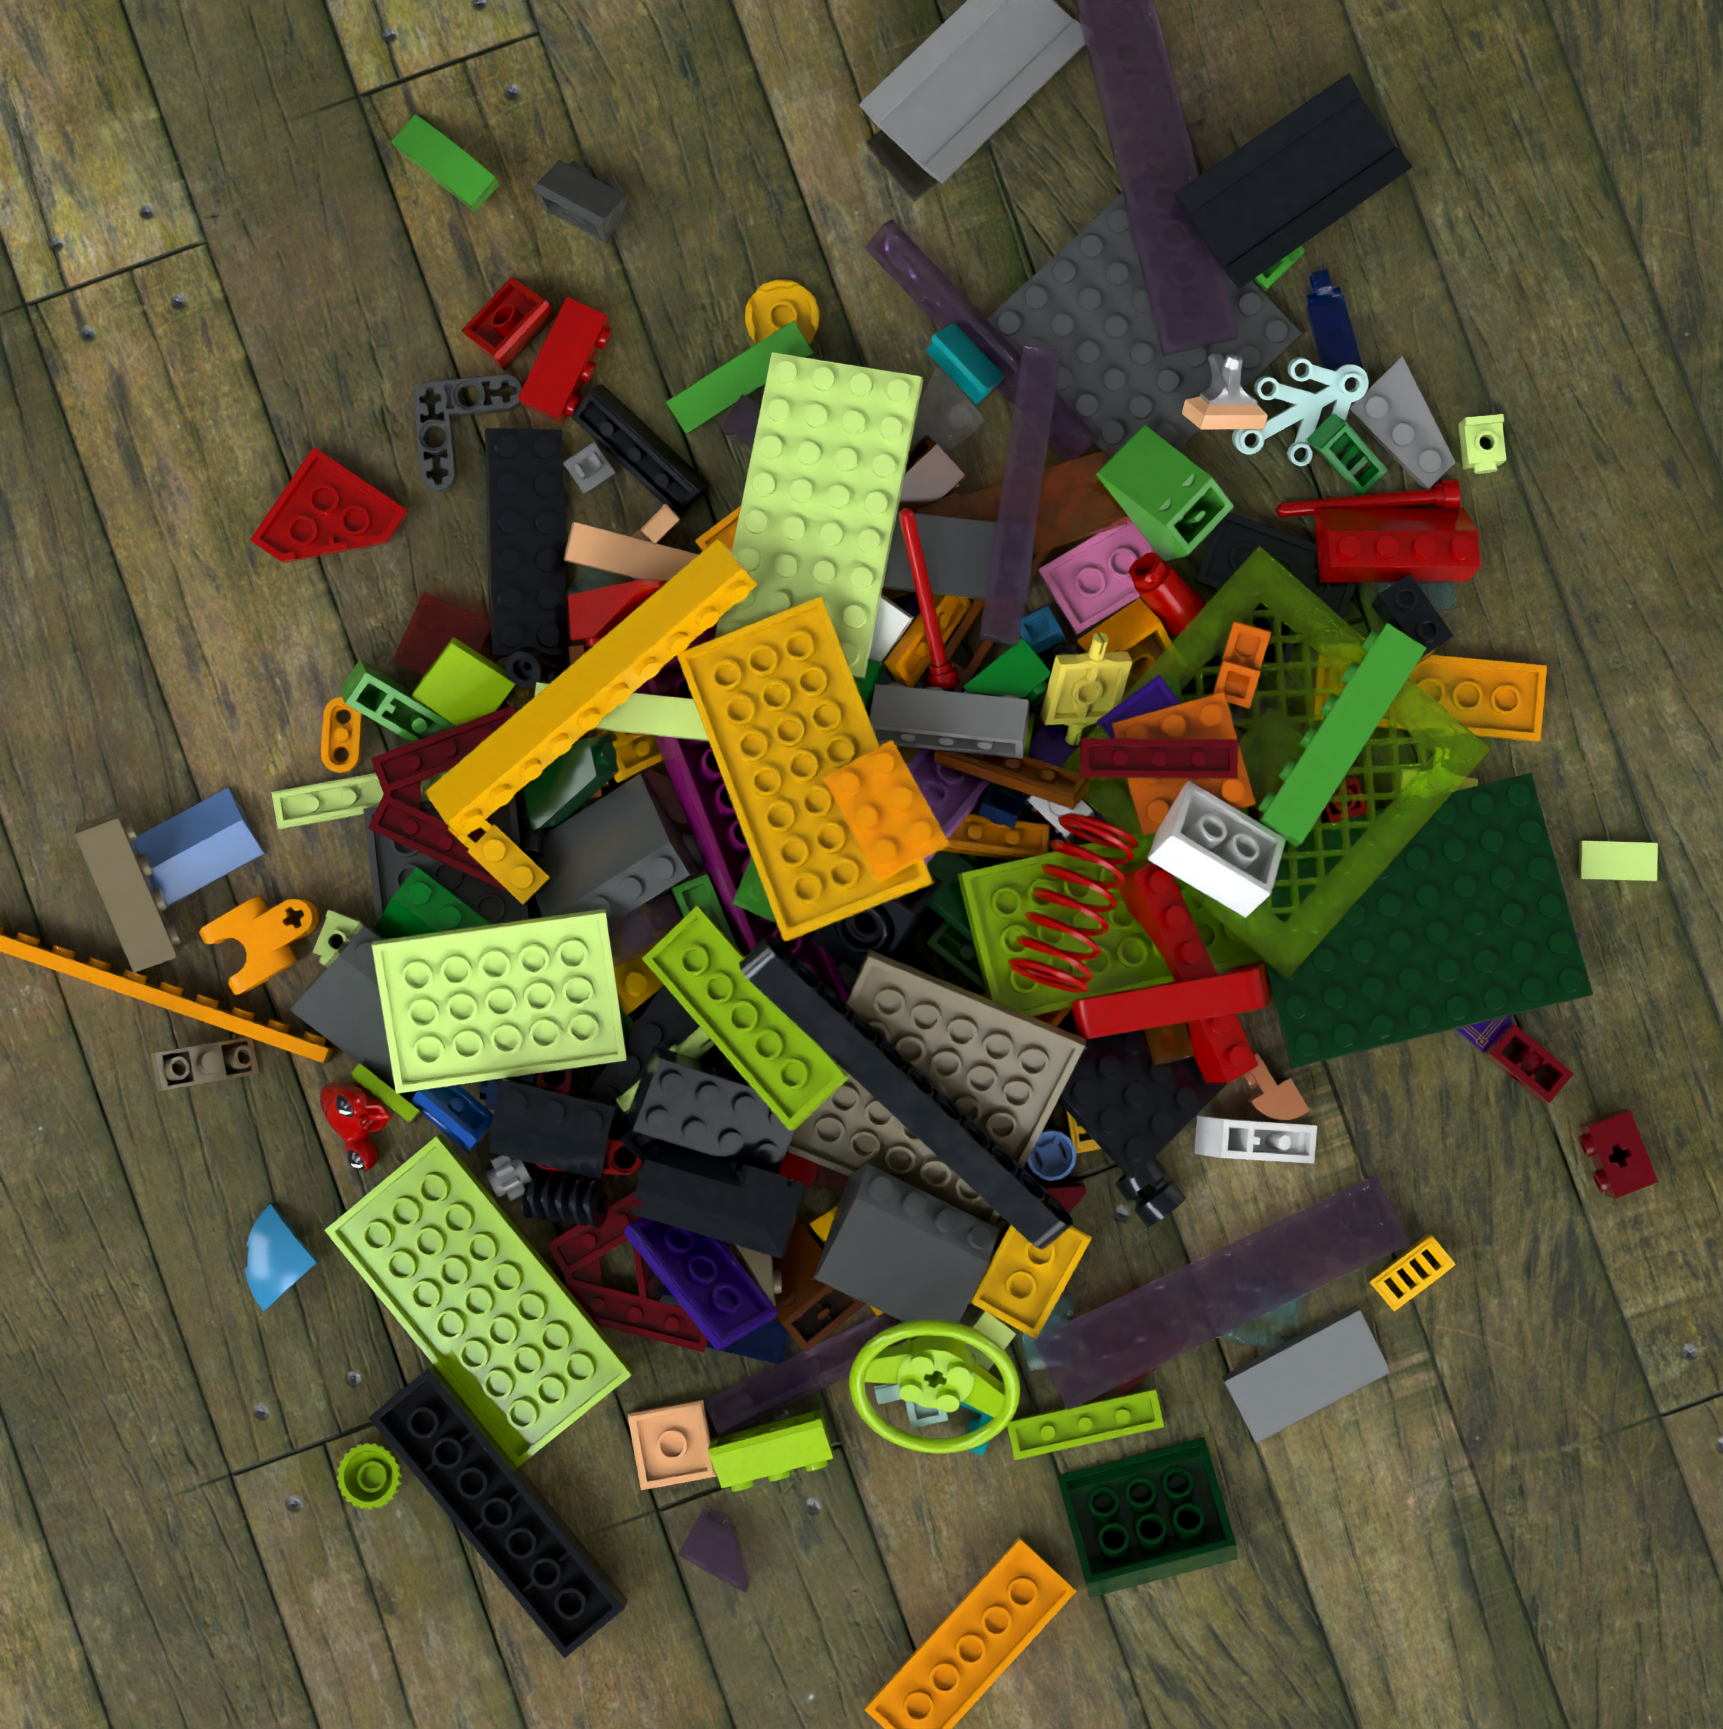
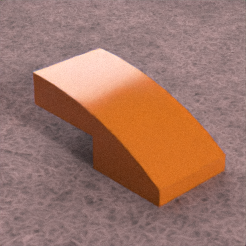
M1233 620L1213 695L1224 692L1228 703L1250 708L1271 635L1270 630Z

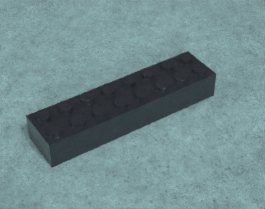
M431 1365L369 1417L375 1427L564 1659L625 1609L628 1599L522 1469L516 1467L434 1365Z

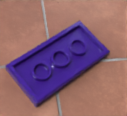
M643 1217L627 1225L623 1233L717 1352L774 1319L779 1312L723 1241Z

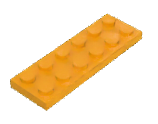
M1318 645L1311 721L1321 722L1325 715L1319 711L1331 693L1339 695L1346 684L1340 680L1352 661L1359 664L1366 653L1365 650L1355 647ZM1431 655L1414 667L1377 727L1539 742L1541 741L1547 665Z
M1019 1536L864 1706V1710L884 1729H952L1077 1592L1076 1588Z

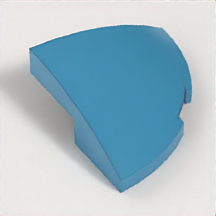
M272 1203L257 1218L246 1244L249 1247L247 1267L245 1268L246 1278L253 1297L263 1311H266L294 1283L319 1262L295 1234L297 1231Z

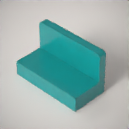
M954 322L936 332L931 337L932 344L925 350L976 405L983 402L1006 377Z

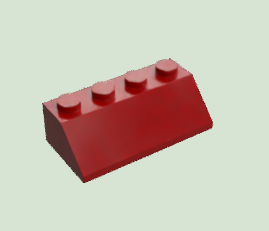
M1316 508L1314 510L1320 583L1398 582L1411 574L1416 582H1468L1481 567L1478 530L1464 508L1444 510L1443 508Z

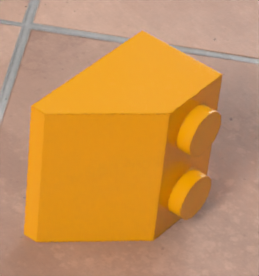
M1140 598L1077 640L1084 652L1087 653L1091 647L1093 634L1097 633L1099 635V633H1104L1109 637L1105 653L1128 652L1132 659V665L1121 702L1159 674L1165 681L1169 675L1177 677L1186 671L1161 620Z

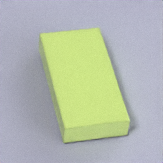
M1579 841L1578 879L1657 881L1658 843Z

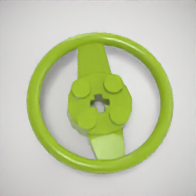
M914 1320L892 1326L880 1332L861 1348L852 1364L849 1377L852 1402L864 1422L886 1440L898 1446L925 1453H954L984 1444L998 1435L1009 1424L1017 1410L1020 1399L1018 1373L1007 1353L995 1341L980 1331L960 1323L945 1320ZM921 1336V1337H918V1338L912 1340V1337ZM908 1338L903 1345L887 1347L899 1340ZM965 1342L981 1350L995 1363L1002 1375L1004 1384L975 1363L976 1357L965 1346ZM865 1382L898 1384L899 1395L904 1401L914 1402L923 1407L937 1408L943 1412H954L958 1409L959 1403L963 1402L993 1418L981 1428L960 1436L931 1438L914 1435L891 1425L875 1411L866 1395Z

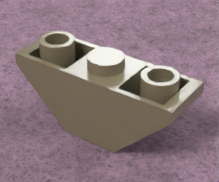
M249 1037L151 1053L158 1092L259 1074L253 1039Z

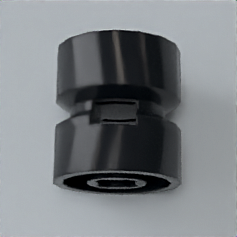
M1156 1157L1136 1177L1130 1179L1124 1174L1115 1182V1186L1127 1201H1134L1136 1203L1134 1211L1146 1227H1150L1166 1217L1186 1199L1174 1181H1166L1164 1179L1166 1171ZM1150 1183L1154 1188L1145 1194L1142 1188Z

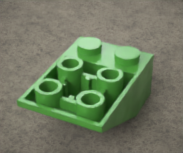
M1146 425L1141 426L1095 473L1164 561L1189 555L1234 507L1209 474Z

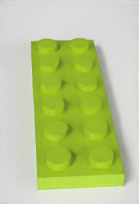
M696 906L642 959L787 1129L794 1131L850 1077L834 1059L744 976L739 967V962L745 956L702 907Z

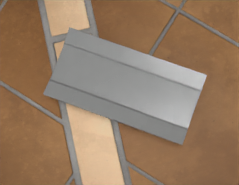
M967 0L863 99L860 107L918 165L943 184L1093 38L1094 34L1077 20L1070 17L1054 0Z

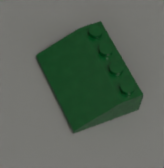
M1204 1437L1057 1476L1089 1598L1237 1559V1544Z

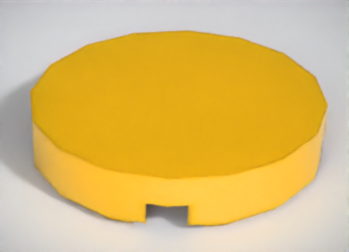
M776 279L761 285L752 295L751 299H749L745 309V325L750 339L757 344L794 320L804 338L810 344L819 329L820 313L815 297L806 288L792 280Z

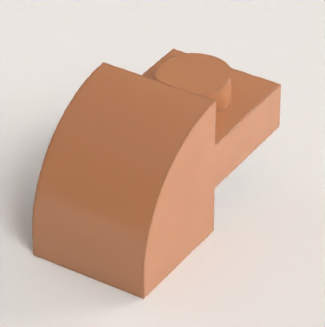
M1253 1052L1259 1066L1242 1075L1251 1090L1257 1087L1259 1093L1247 1099L1252 1108L1264 1116L1278 1120L1295 1119L1309 1112L1308 1106L1292 1079L1284 1077L1275 1082L1258 1052Z

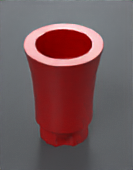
M1146 553L1140 559L1135 560L1130 566L1128 574L1132 578L1135 590L1146 602L1149 609L1161 620L1169 636L1183 634L1201 620L1206 610L1205 599L1193 590L1175 572L1167 561L1162 560L1157 553Z

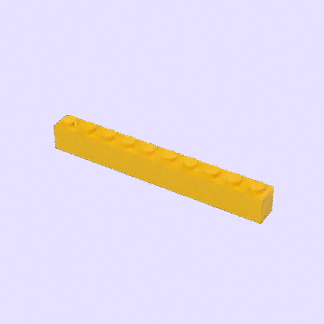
M719 539L715 540L426 790V795L445 823L464 837L477 830L498 808L510 802L513 796L527 783L539 777L549 764L568 752L578 739L589 730L597 727L607 714L618 705L626 702L636 689L647 680L656 676L665 664L677 654L685 651L694 639L706 629L714 626L723 614L736 603L744 600L749 592L758 584L737 557Z

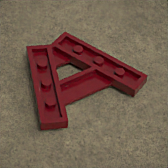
M509 706L372 757L371 761L384 794L368 829L509 893L501 883L468 853L469 849L448 830L450 826L445 821L421 811V787L423 781L450 771L517 713L516 706ZM491 815L486 819L490 824ZM479 827L477 830L469 833L468 836L476 843L486 832Z
M636 1190L608 1207L607 1218L600 1228H594L590 1224L588 1226L577 1225L546 1244L565 1276L564 1285L597 1325L701 1352L705 1351L708 1339L682 1306L660 1302L646 1283L650 1266L633 1244L639 1294L603 1284L600 1256L629 1240L623 1233L627 1225L642 1218L632 1214L634 1206L639 1208L642 1206V1200L635 1198Z

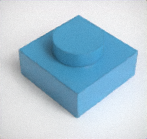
M1048 605L1014 622L1021 637L1036 654L1066 640Z

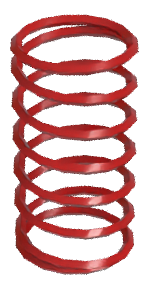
M1066 813L1058 816V821L1064 829L1088 841L1115 849H1122L1127 855L1124 858L1103 857L1081 846L1056 839L1050 841L1051 847L1065 855L1099 863L1117 875L1118 881L1091 880L1075 871L1049 863L1041 865L1043 872L1050 876L1094 889L1106 897L1110 904H1085L1066 895L1041 887L1033 889V892L1040 899L1087 914L1100 923L1102 928L1086 929L1073 927L1049 916L1032 911L1024 914L1027 920L1035 924L1065 932L1078 938L1090 946L1093 952L1079 953L1061 950L1040 940L1023 935L1016 937V939L1024 947L1057 956L1081 970L1085 976L1077 977L1060 968L1020 957L1009 959L1008 964L1015 972L1038 983L1068 992L1084 993L1089 989L1086 982L1092 980L1093 975L1089 968L1080 960L1094 959L1101 954L1099 946L1089 936L1105 934L1110 928L1103 916L1097 912H1108L1117 908L1118 903L1115 897L1107 889H1113L1125 884L1126 878L1116 865L1132 861L1134 854L1131 849L1138 847L1139 843L1131 833L1109 822L1086 815ZM1077 827L1086 829V830L1091 831V832H1093V833H1095V834H1097V835L1088 833V832H1086V831H1084V830H1081V829H1079V828H1077ZM1114 834L1121 836L1122 838L1128 840L1130 843L1124 842Z

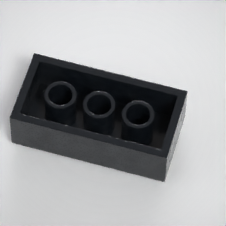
M655 1045L652 1048L627 1114L633 1131L776 1174L779 1173L795 1130L787 1129L739 1072Z

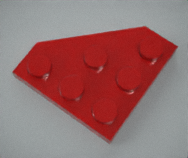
M313 447L250 538V541L282 563L294 562L387 544L407 517L409 511Z

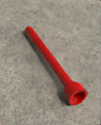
M1457 479L1441 480L1440 484H1434L1432 489L1282 502L1277 505L1276 513L1280 517L1314 515L1316 508H1391L1434 504L1435 507L1452 510L1460 508V489Z
M905 508L901 510L899 519L932 661L927 678L930 687L946 690L960 684L956 667L952 666L951 661H947L915 515L911 509Z

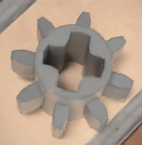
M502 1155L491 1160L494 1168L487 1171L486 1174L495 1194L498 1197L507 1194L510 1201L523 1195L527 1188L525 1184L531 1182L533 1178L526 1161Z

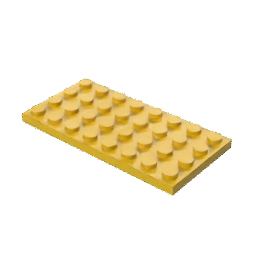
M821 596L677 654L785 942L933 883L924 859L879 882L823 780V777L876 749L880 745Z

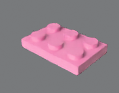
M1127 516L1038 569V573L1077 636L1138 598H1141L1135 590L1134 583L1128 572L1135 560L1140 559L1146 553H1156V551Z

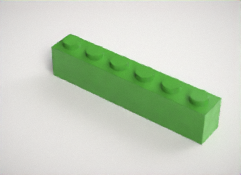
M1388 623L1380 631L1374 628L1371 630L1361 646L1366 651L1359 664L1355 661L1349 664L1340 679L1346 683L1338 696L1334 693L1330 694L1319 711L1325 715L1318 728L1312 725L1308 728L1299 742V745L1304 748L1297 760L1289 758L1278 775L1284 781L1277 792L1274 793L1269 790L1257 810L1262 812L1257 822L1284 837L1286 841L1295 847L1302 844L1427 649Z

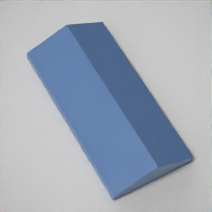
M229 787L139 835L138 840H135L139 853H146L148 855L154 874L149 875L155 889L159 887L162 889L168 906L265 854Z

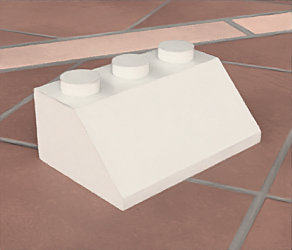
M1188 781L1156 831L1148 860L1246 918L1271 894L1286 839L1191 781Z

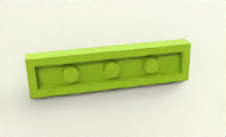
M1155 1387L1015 1418L1007 1425L1014 1460L1164 1427Z

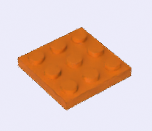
M1224 692L1111 724L1115 738L1237 739ZM1239 743L1238 779L1126 778L1142 836L1155 833L1177 796L1188 781H1191L1235 809L1256 804Z

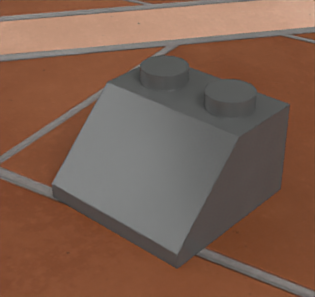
M559 160L534 188L541 209L608 244L629 205L626 195L623 194L624 189L609 179H604L602 183L591 177V171L578 162L571 161L569 165Z

